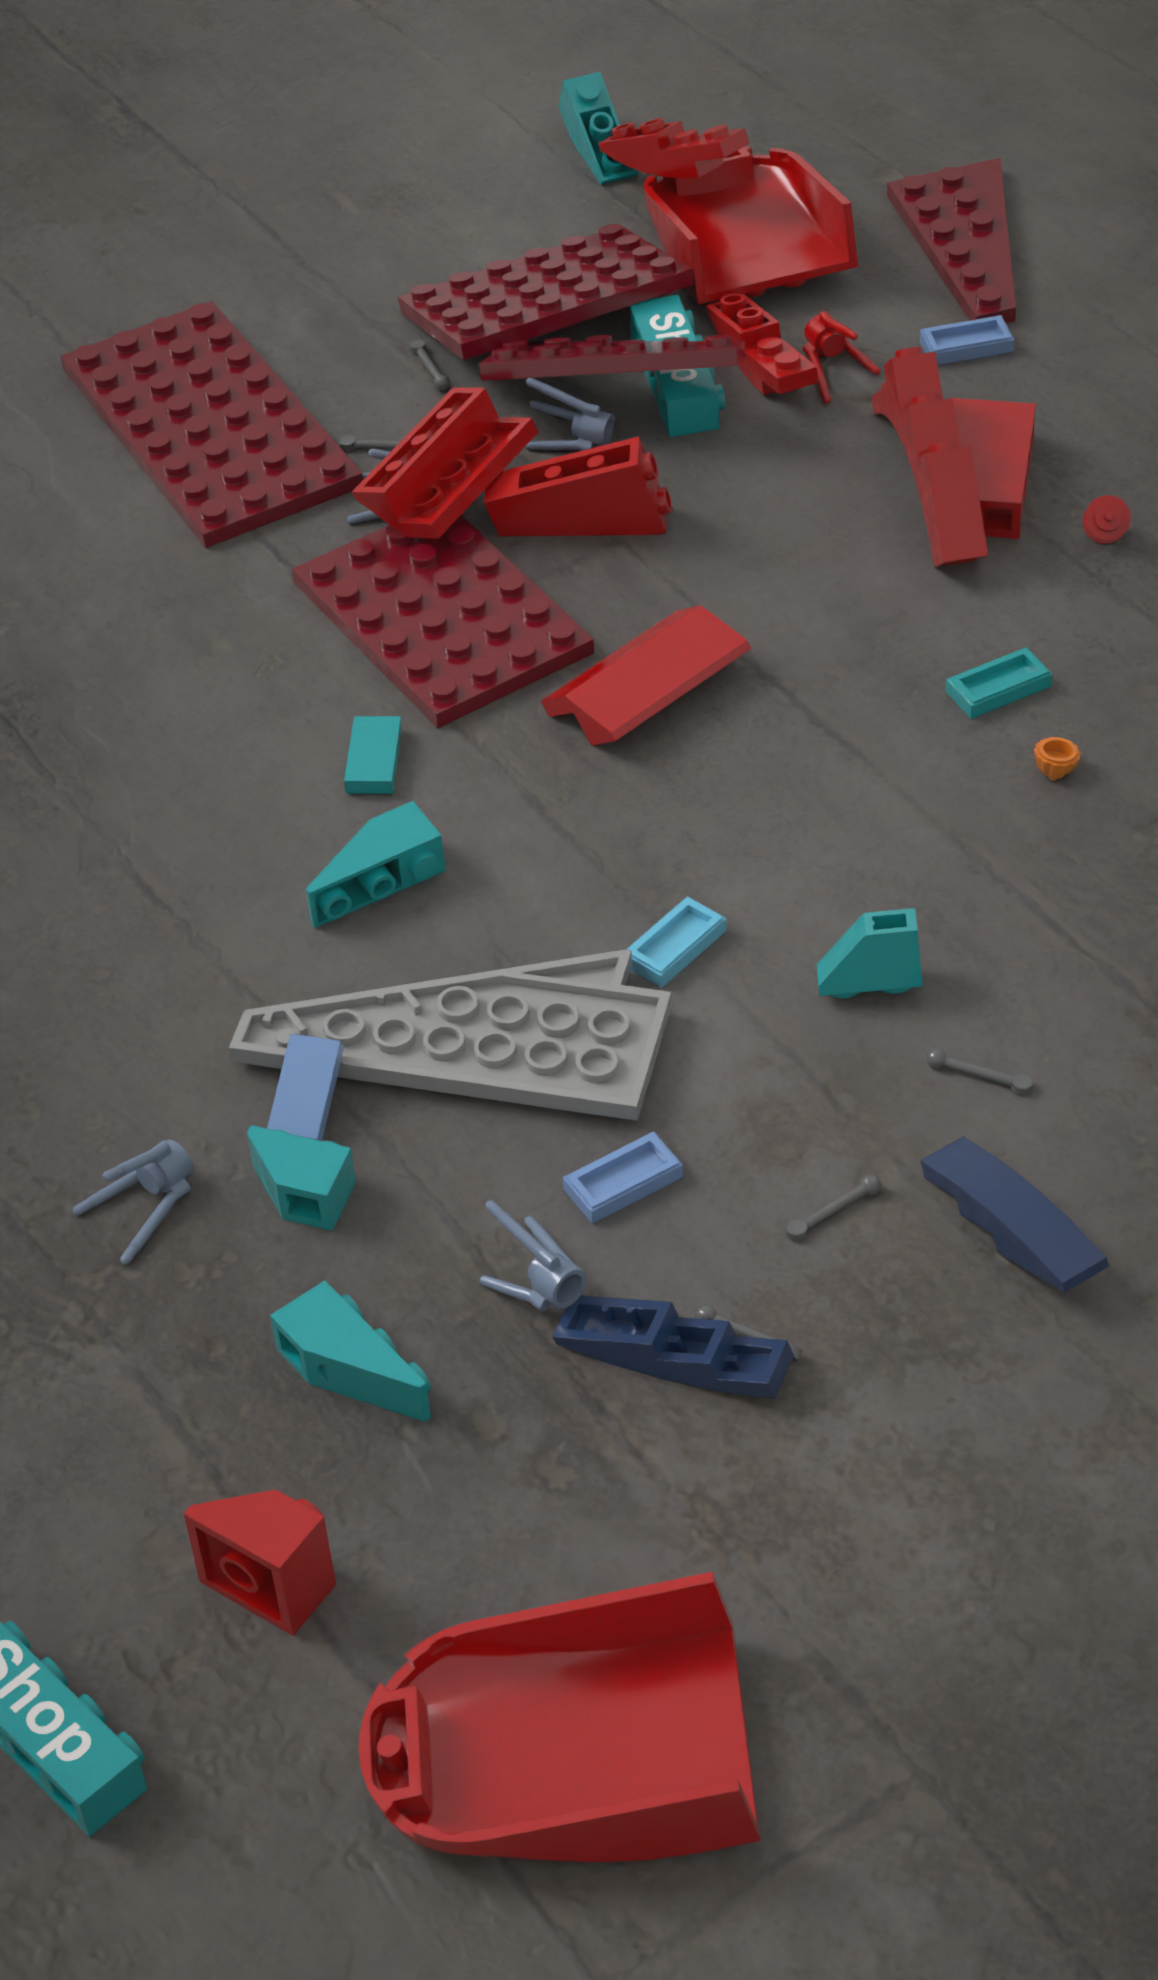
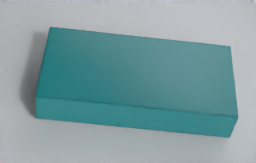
M1027 647L946 679V693L970 719L1052 686V673Z
M354 716L344 777L345 793H394L403 729L401 716Z

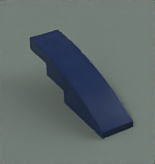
M963 1136L920 1160L924 1178L956 1196L960 1215L993 1234L997 1253L1064 1293L1109 1267L1107 1257L1068 1216L1021 1175Z
M581 1295L576 1302L566 1308L552 1336L555 1343L559 1346L605 1363L652 1377L719 1392L772 1399L776 1398L794 1357L788 1340L736 1336L730 1321L679 1317L673 1303L666 1301Z

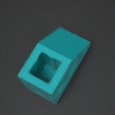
M915 908L863 913L817 963L819 996L831 995L835 998H850L860 992L879 990L896 994L906 992L911 987H922Z
M251 1125L247 1131L253 1168L281 1218L333 1231L356 1185L351 1148L341 1146L332 1141H319L289 1134L279 1129L271 1130Z

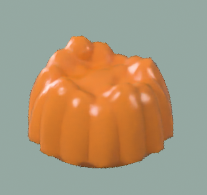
M1049 737L1036 743L1034 757L1038 770L1045 777H1048L1050 781H1055L1056 779L1063 778L1078 766L1081 751L1070 740L1060 737Z

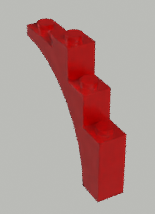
M921 347L895 351V358H891L884 365L886 382L871 397L873 414H883L890 420L905 448L921 499L934 568L979 561L988 556L972 450L971 446H960L953 398L943 399L936 352L922 353Z

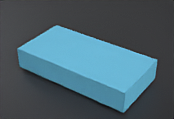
M687 896L626 949L632 951L631 971L663 988L727 931L726 918Z

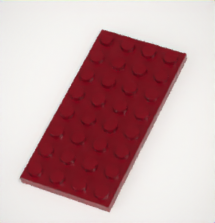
M213 301L196 304L188 310L168 317L157 318L152 323L130 331L119 332L113 337L91 345L80 346L75 351L60 356L65 373L205 548L350 493L363 481L362 472Z

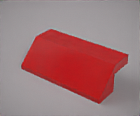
M452 388L352 491V494L358 502L405 537L439 539L538 434V430L532 418L499 417L486 388Z
M701 605L678 610L541 700V703L549 717L574 713L591 746L617 741L749 651L751 646L746 638Z

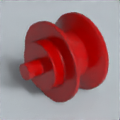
M1112 495L1100 496L1094 499L1085 510L1082 522L1083 528L1087 536L1094 542L1111 544L1118 541L1128 530L1131 514L1126 503L1120 498Z

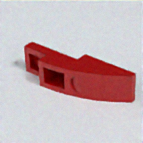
M663 118L647 121L637 128L634 122L619 125L612 129L613 136L598 143L603 153L626 166L651 175L679 179L700 178L725 164L723 158L750 144L745 128L728 130L727 125H720L698 135L697 129L684 131L681 121L664 123Z
M728 294L723 296L719 302L706 305L707 315L718 335H731L732 341H745L746 359L738 368L762 395L777 392L780 395L819 383L817 366L781 338L779 321L745 294Z

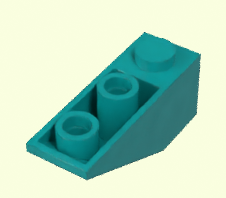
M596 72L563 80L558 108L571 141L599 183L603 185L638 176V170L614 160L600 150L598 143L613 136L612 129L620 125L601 73Z
M414 801L370 819L308 885L305 890L310 922L314 929L446 871L442 835Z
M324 1280L270 1315L276 1350L308 1384L423 1422L431 1418L428 1398L431 1385L426 1374L416 1363L411 1362L407 1364L397 1354L394 1343L388 1334L381 1328L374 1330L363 1319L358 1305L349 1295L344 1294L340 1296Z

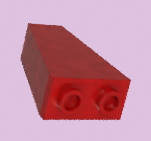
M953 398L960 446H971L985 536L1020 539L1034 442L1036 403Z
M639 436L503 470L485 489L484 495L485 507L499 537L660 535L666 533L667 514L673 511L672 500L667 487L660 488L657 480L658 467L656 459L652 452H645Z

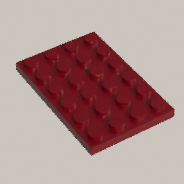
M609 224L599 228L598 233L587 237L572 236L563 239L561 245L549 249H530L524 253V257L512 261L496 260L490 262L486 266L487 269L474 273H455L449 277V281L437 285L421 284L411 289V293L399 296L398 300L402 314L462 360H466L491 352L494 349L503 348L502 343L527 340L692 286L694 282L691 268L619 224Z
M462 515L439 539L405 537L392 526L387 525L292 568L294 584L437 729L594 654V639Z

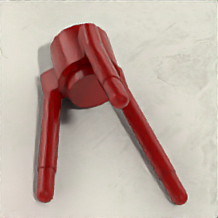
M821 312L820 315L813 317L807 323L804 329V336L808 343L804 345L802 350L809 360L817 366L819 380L817 386L825 404L831 402V397L818 357L819 355L834 357L840 354L842 350H845L874 375L881 373V369L847 339L855 341L858 338V334L833 319L828 312Z

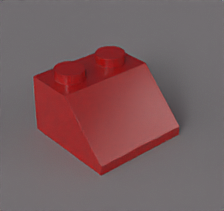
M275 1489L194 1504L184 1512L199 1582L292 1636L296 1634L337 1585L325 1518L315 1505L305 1499L294 1500Z

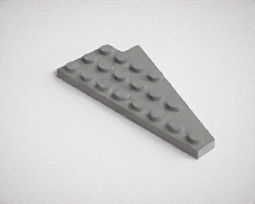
M618 950L244 1010L231 1040L229 1053L231 1062L282 1069L290 1034L339 1040L344 1046L337 1076L340 1078L638 1121L672 1008V996L669 991L626 986L632 967V951Z

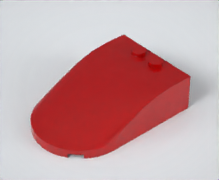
M743 147L723 158L725 164L700 178L679 179L649 176L644 182L646 205L665 253L692 269L694 285L685 289L698 305L720 300L728 294L738 293L745 294L747 297H754L764 294L766 289L780 285L783 287H797L805 284L806 279L858 267L851 202L808 162L794 152L772 148L769 150V155H753L752 147Z
M713 1572L473 1620L442 1630L404 1655L407 1662L394 1674L386 1686L379 1683L367 1705L359 1735V1760L363 1779L369 1793L383 1816L396 1830L415 1843L432 1850L459 1855L525 1860L618 1862L653 1860L695 1854L761 1841L734 1625Z

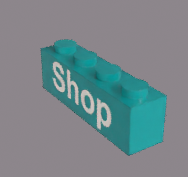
M679 295L649 299L629 306L631 340L662 341L667 338L687 337L688 341H703L701 334L695 335L691 310H684ZM714 367L643 371L668 437L720 429L719 411L725 410L726 405L722 385H715Z
M9 1620L3 1625L0 1622V1748L90 1837L148 1790L141 1764L145 1761V1756L130 1735L124 1731L116 1735L105 1725L106 1718L91 1697L83 1694L78 1698L67 1687L68 1681L53 1660L45 1657L40 1661L30 1651L31 1646L28 1639L15 1623Z

